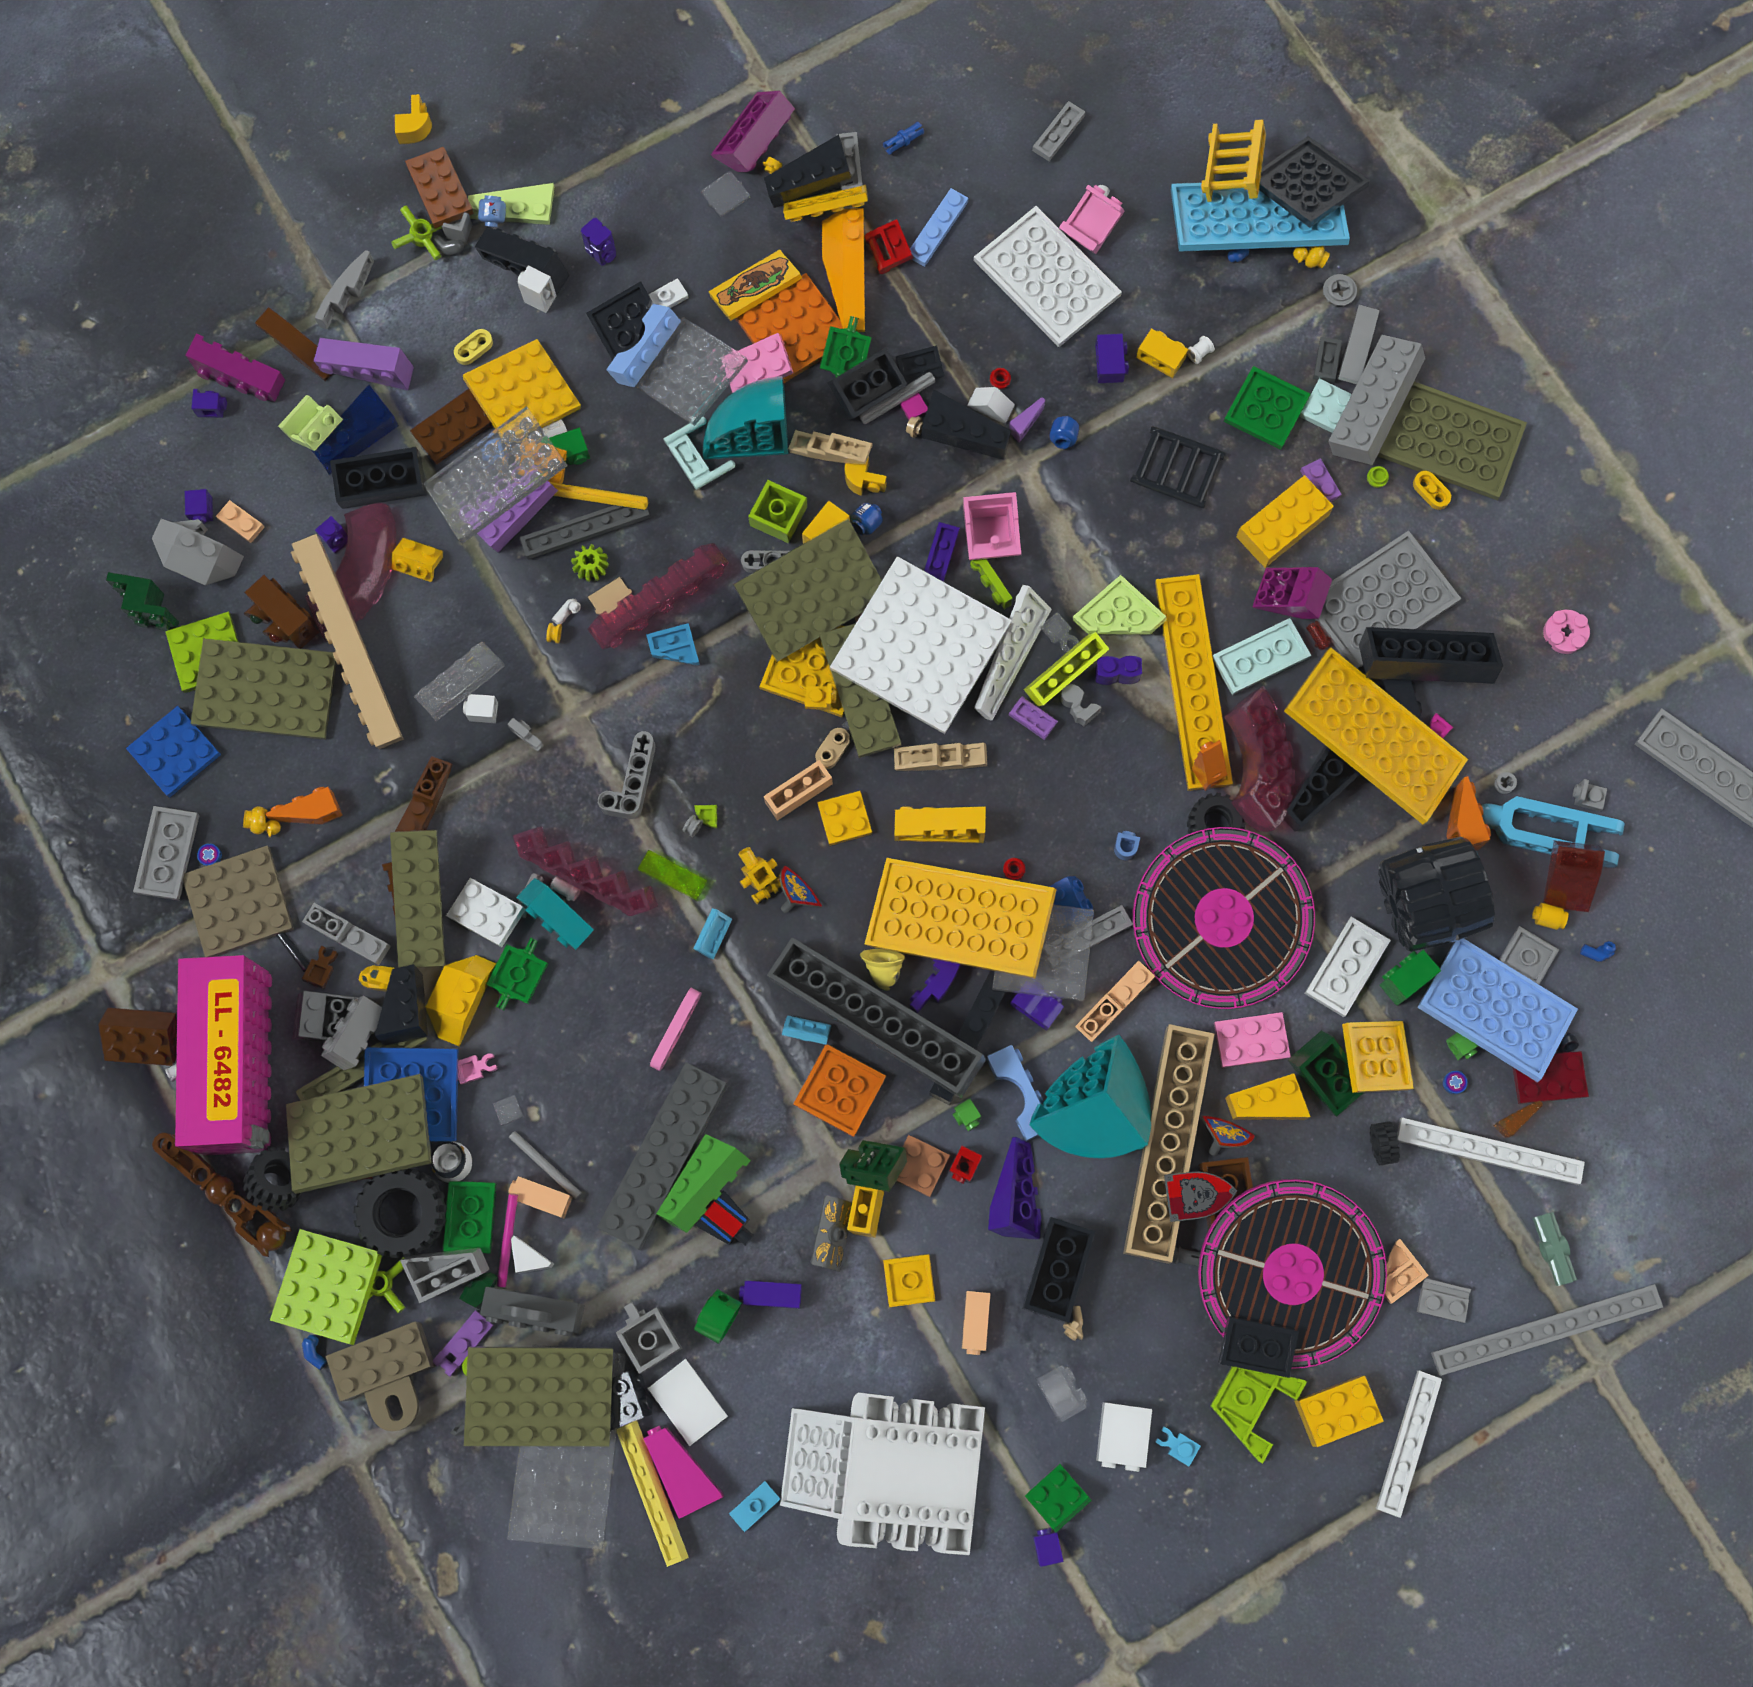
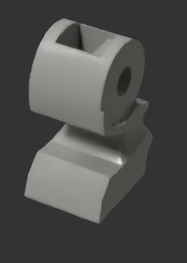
M1068 684L1062 689L1061 702L1064 706L1071 708L1070 714L1074 717L1075 723H1079L1084 727L1100 713L1101 706L1090 704L1087 708H1082L1080 704L1084 695L1083 690L1077 685Z

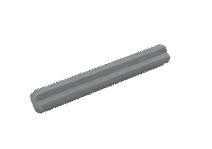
M926 373L908 384V386L860 414L859 417L862 423H869L935 383L932 373Z

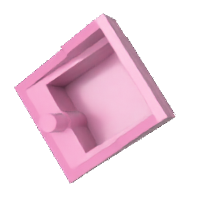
M1016 492L963 497L969 560L1020 556L1021 544Z

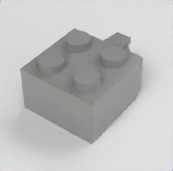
M633 1302L624 1306L630 1318L625 1320L627 1326L617 1331L616 1334L639 1374L646 1372L683 1349L658 1307L646 1313L644 1309L639 1312Z

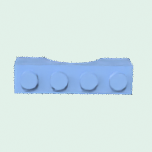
M653 304L642 319L645 324V332L641 340L631 349L618 353L606 370L617 383L635 387L681 321L670 307Z
M1010 1045L987 1056L986 1060L996 1080L1013 1082L1022 1091L1025 1105L1016 1123L1027 1142L1039 1136L1029 1124L1037 1105L1043 1103V1099L1039 1091H1034L1031 1085L1033 1078L1029 1070H1024L1022 1067L1023 1057L1019 1049L1014 1050L1013 1046Z

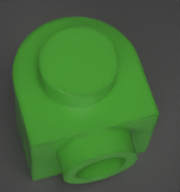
M1458 1032L1446 1040L1449 1049L1457 1060L1464 1056L1466 1059H1469L1478 1053L1476 1049L1478 1045Z
M970 1098L954 1107L955 1113L952 1115L959 1126L963 1124L969 1132L980 1125L978 1121L982 1120L981 1115Z

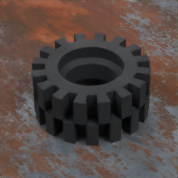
M1392 1122L1371 1124L1369 1132L1371 1137L1370 1143H1372L1373 1155L1378 1165L1398 1163L1400 1161L1399 1141L1397 1140V1133Z

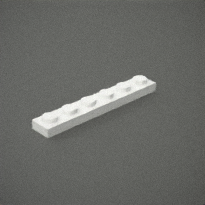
M1417 1371L1376 1506L1377 1510L1401 1518L1441 1385V1378Z

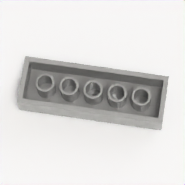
M1381 335L1328 441L1333 455L1373 465L1425 360L1421 343Z

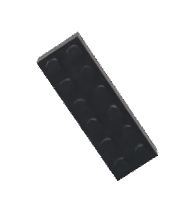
M1366 627L1359 643L1366 678L1495 684L1503 668L1494 633Z

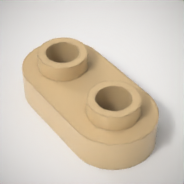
M843 728L831 730L816 752V762L820 760L826 769L833 768L850 744L849 733ZM840 735L843 737V739L841 741H836L835 737ZM825 753L831 755L829 759H824L822 756Z

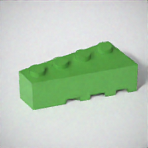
M705 1134L656 1214L672 1226L687 1233L707 1211L706 1206L710 1201L717 1200L722 1194L720 1190L728 1181L732 1183L738 1176L736 1172L742 1165L746 1167L751 1160L737 1148Z

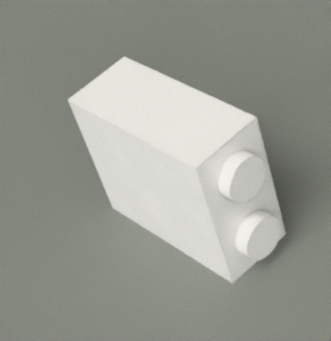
M1103 1402L1096 1458L1097 1461L1102 1462V1467L1116 1468V1464L1126 1465L1125 1470L1137 1472L1140 1471V1467L1146 1468L1152 1409Z

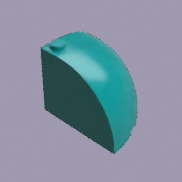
M783 376L754 381L737 389L725 398L708 422L703 440V460L788 454Z
M1117 1035L1094 1048L1096 1052L1086 1059L1082 1056L1074 1062L1046 1091L1045 1095L1047 1098L1044 1103L1037 1105L1029 1125L1042 1139L1052 1146L1081 1157L1111 1158L1143 1149L1148 1145L1152 1123L1147 1087L1132 1052L1122 1037Z

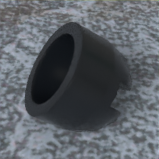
M1568 1032L1563 1037L1559 1046L1563 1052L1567 1053L1577 1049L1579 1042L1574 1034Z

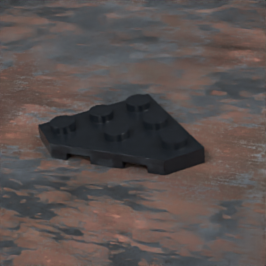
M641 281L586 313L612 361L618 353L631 349L641 339L645 327L642 319L652 304V300Z

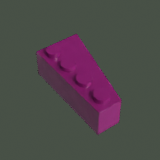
M196 333L185 356L199 377L205 380L211 378L224 387L230 385L243 394L249 392L262 401H267V399L273 402L276 401L285 382L279 370L254 359L252 362H249L247 357L237 351L231 354L221 344L214 341L211 345L203 340L204 336Z

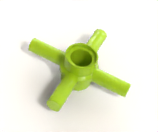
M403 206L400 211L411 227L409 234L391 241L394 249L412 242L418 247L425 246L434 260L440 259L442 255L431 241L432 233L442 229V226L434 228L433 224H430L427 220L416 219L408 206Z
M401 1261L397 1262L387 1272L377 1271L369 1299L373 1295L384 1296L397 1313L402 1312L406 1308L391 1290L393 1287L392 1279L404 1270ZM379 1277L385 1280V1285L381 1290L375 1287V1282Z

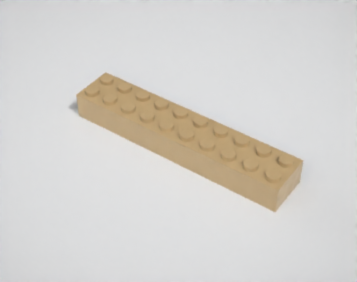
M1171 1024L1166 1027L1151 1104V1132L1148 1145L1143 1148L1123 1254L1167 1264L1173 1261L1180 1221L1170 1222L1164 1175L1189 1172L1214 1039L1213 1033Z

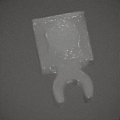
M1058 612L1040 626L1053 643H1056L1058 640L1061 642V648L1066 653L1070 650L1067 646V641H1071L1074 645L1079 643L1075 636L1067 633L1072 628Z

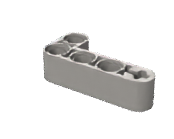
M641 731L634 737L622 793L604 791L599 795L598 804L604 814L626 819H636L640 816L655 753V742L649 732ZM645 741H648L649 744H645L644 753H642L643 749L641 744H644ZM638 761L646 763L641 769L634 767ZM633 782L641 783L640 788L637 790L630 789V785ZM606 800H614V804L611 807L603 806ZM635 803L636 808L633 811H626V805Z

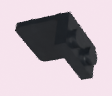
M637 1369L612 1378L610 1431L653 1415L651 1399L649 1396H646L644 1390V1378L638 1373Z

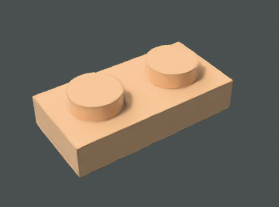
M230 500L216 515L218 520L250 543L265 528L262 523Z

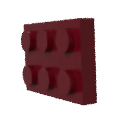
M1582 1051L1554 1054L1539 1082L1512 1067L1518 1104L1589 1097Z

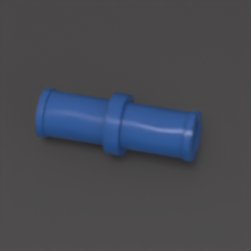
M916 122L909 128L898 131L896 136L883 142L884 148L892 145L885 151L888 154H892V152L902 146H908L910 141L924 134L923 128L915 132L922 125Z

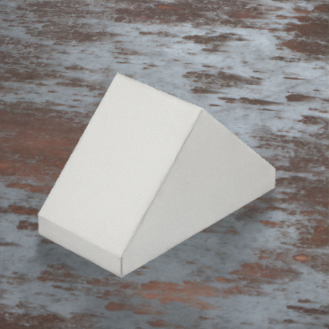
M997 387L976 388L967 405L968 408L1004 424L1007 423L1015 406Z
M512 1237L511 1243L516 1273L520 1274L553 1267V1262L520 1238Z

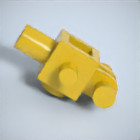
M750 847L741 850L738 855L745 864L741 868L745 878L740 881V884L744 889L751 885L759 891L751 895L754 902L758 905L764 898L769 899L771 897L770 893L774 892L776 894L778 888L781 887L780 875L776 879L772 871L778 865L773 858L768 862L759 856L756 858Z

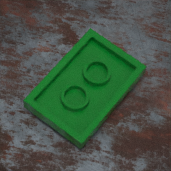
M449 1181L444 1252L480 1248L482 1253L491 1254L496 1183Z

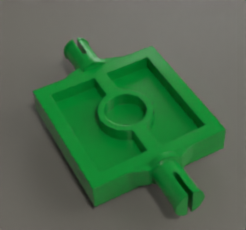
M850 316L848 327L844 329L829 327L819 369L829 371L837 377L867 358L872 337L861 335L855 331L859 318Z
M530 938L525 950L506 944L486 984L501 994L496 1005L497 1008L504 1011L510 999L529 1004L548 966L547 962L538 959L533 954L539 941Z

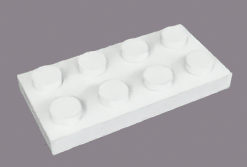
M1350 917L1304 994L1345 1017L1391 940L1355 918Z

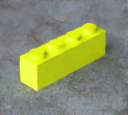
M1096 632L1088 634L1023 690L1036 706L1045 705L1109 650L1108 646Z

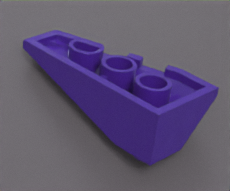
M1012 1137L990 1205L988 1230L1005 1237L1037 1240L1040 1239L1041 1211L1036 1208L1035 1195H1038L1037 1187L1033 1186L1032 1174L1035 1172L1032 1148L1030 1143L1017 1137Z

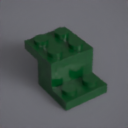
M108 572L106 581L123 598L121 609L127 614L128 618L135 622V625L147 628L148 625L156 626L157 629L162 631L178 628L179 621L166 607H161L164 593L151 579Z

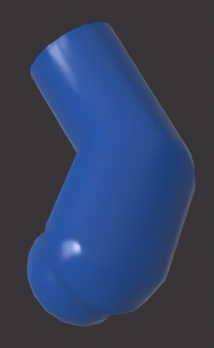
M1249 249L1229 251V261L1233 263L1243 260L1249 254Z
M1610 941L1605 942L1598 948L1584 944L1580 954L1597 962H1602L1614 955L1616 946Z
M309 1335L302 1342L304 1358L321 1370L326 1365L327 1360L316 1352L319 1339L315 1335Z

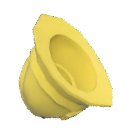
M885 949L864 950L860 953V956L866 963V968L869 969L872 980L879 988L889 991L899 979L900 969L902 968L905 956L899 952Z

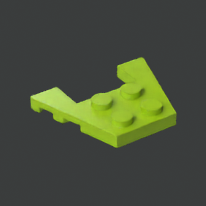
M1231 1366L1210 1407L1256 1460L1263 1464L1273 1444L1253 1433L1254 1425L1274 1389L1279 1390L1294 1400H1298L1307 1381Z

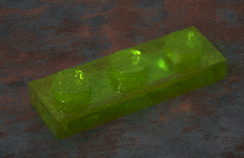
M650 850L647 851L638 867V871L695 901H698L708 883L706 879Z

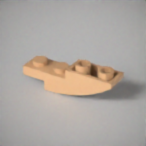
M1138 961L1075 1027L1093 1042L1156 976Z

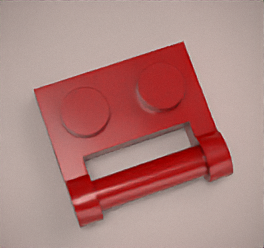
M897 219L864 235V239L870 245L878 264L877 270L879 274H885L891 268L914 258ZM882 237L890 255V259L886 261L877 243V239Z

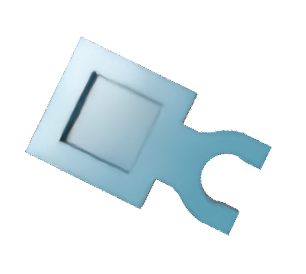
M1163 1426L1161 1431L1168 1435V1439L1162 1442L1157 1438L1155 1443L1160 1446H1168L1170 1448L1168 1454L1189 1467L1201 1446L1181 1433L1178 1434L1177 1438L1174 1437L1172 1432Z

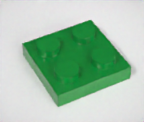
M1061 1464L1025 1495L1027 1500L1055 1533L1092 1501Z

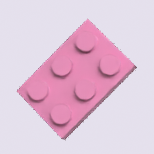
M779 333L721 358L732 393L757 380L776 376H783L784 378L793 374L782 337Z
M1282 1012L1214 1022L1222 1068L1288 1059L1291 1057Z

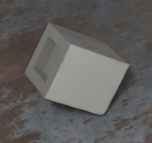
M464 212L462 219L449 224L443 223L442 228L447 239L461 240L463 243H467L472 222L469 214Z

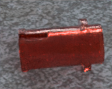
M1318 621L1306 627L1315 641L1314 646L1323 650L1331 645L1330 636L1325 634Z

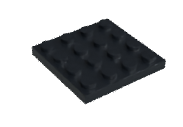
M1307 136L1262 167L1259 190L1311 228L1366 189L1370 180Z

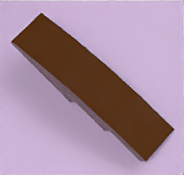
M268 307L255 322L256 326L272 337L294 359L326 381L331 374L322 372L314 362L318 346Z

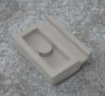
M1426 1278L1422 1280L1423 1284L1417 1312L1465 1323L1471 1289Z

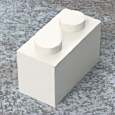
M528 266L525 271L520 273L518 286L524 302L546 313L556 298L551 277L531 266Z

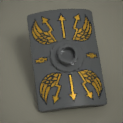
M828 1195L824 1197L819 1224L813 1229L816 1238L811 1258L812 1265L840 1272L848 1236L847 1227L852 1202Z

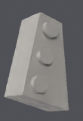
M365 996L357 999L354 998L347 1007L349 1012L345 1019L342 1017L337 1022L334 1028L337 1030L333 1037H329L322 1046L324 1051L321 1056L343 1070L355 1067L358 1064L359 1060L356 1059L361 1050L366 1049L368 1045L367 1040L377 1029L382 1007Z
M480 1248L417 1254L400 1260L419 1303L469 1281L490 1269Z

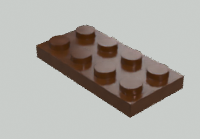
M467 389L412 428L410 432L437 465L492 426V423L470 389Z

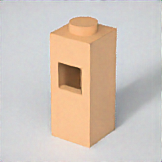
M519 1176L516 1181H512L508 1192L518 1194L517 1202L565 1219L573 1198L568 1194Z
M966 1291L962 1349H967L966 1354L980 1355L981 1351H986L990 1293Z

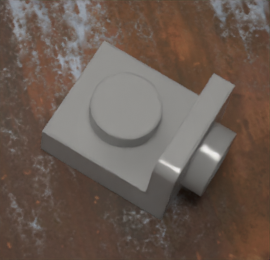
M1587 779L1576 784L1573 790V797H1575L1574 805L1599 812L1602 811L1607 788L1588 784L1589 780Z

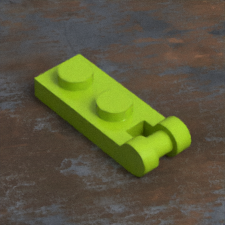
M987 559L971 560V569L980 573L981 582L986 588L989 587L993 592L992 598L997 605L1001 604L1004 610L1010 607L1013 598Z

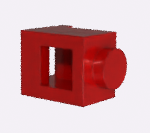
M961 1146L949 1170L953 1174L951 1178L962 1184L965 1181L970 1182L982 1155ZM962 1163L968 1164L969 1169L967 1171L960 1169Z

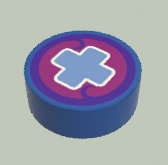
M205 844L198 850L197 858L204 866L220 862L222 853L214 844Z
M1451 1071L1444 1076L1443 1087L1450 1094H1459L1466 1089L1467 1078L1460 1071Z

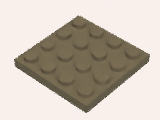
M268 845L184 873L183 882L205 957H215L274 937L279 933L294 930L273 856Z

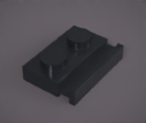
M937 345L895 357L898 369L907 385L928 372L932 373L935 379L945 376Z

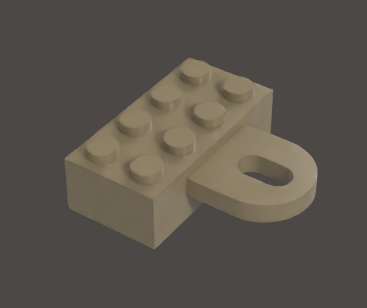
M416 1321L326 1356L339 1400L349 1401L365 1395L373 1421L377 1426L387 1431H400L409 1427L414 1422L419 1412V1400L411 1376L436 1367L433 1363V1357L422 1324ZM392 1395L398 1397L403 1411V1416L398 1421L392 1419L387 1405V1400Z

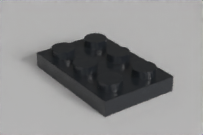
M1228 1316L1218 1362L1222 1365L1290 1378L1299 1331L1293 1328Z

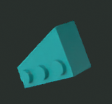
M536 878L516 897L527 907L525 911L534 919L538 917L543 921L542 927L550 934L554 931L559 936L557 940L565 948L571 946L576 950L594 930L547 885Z

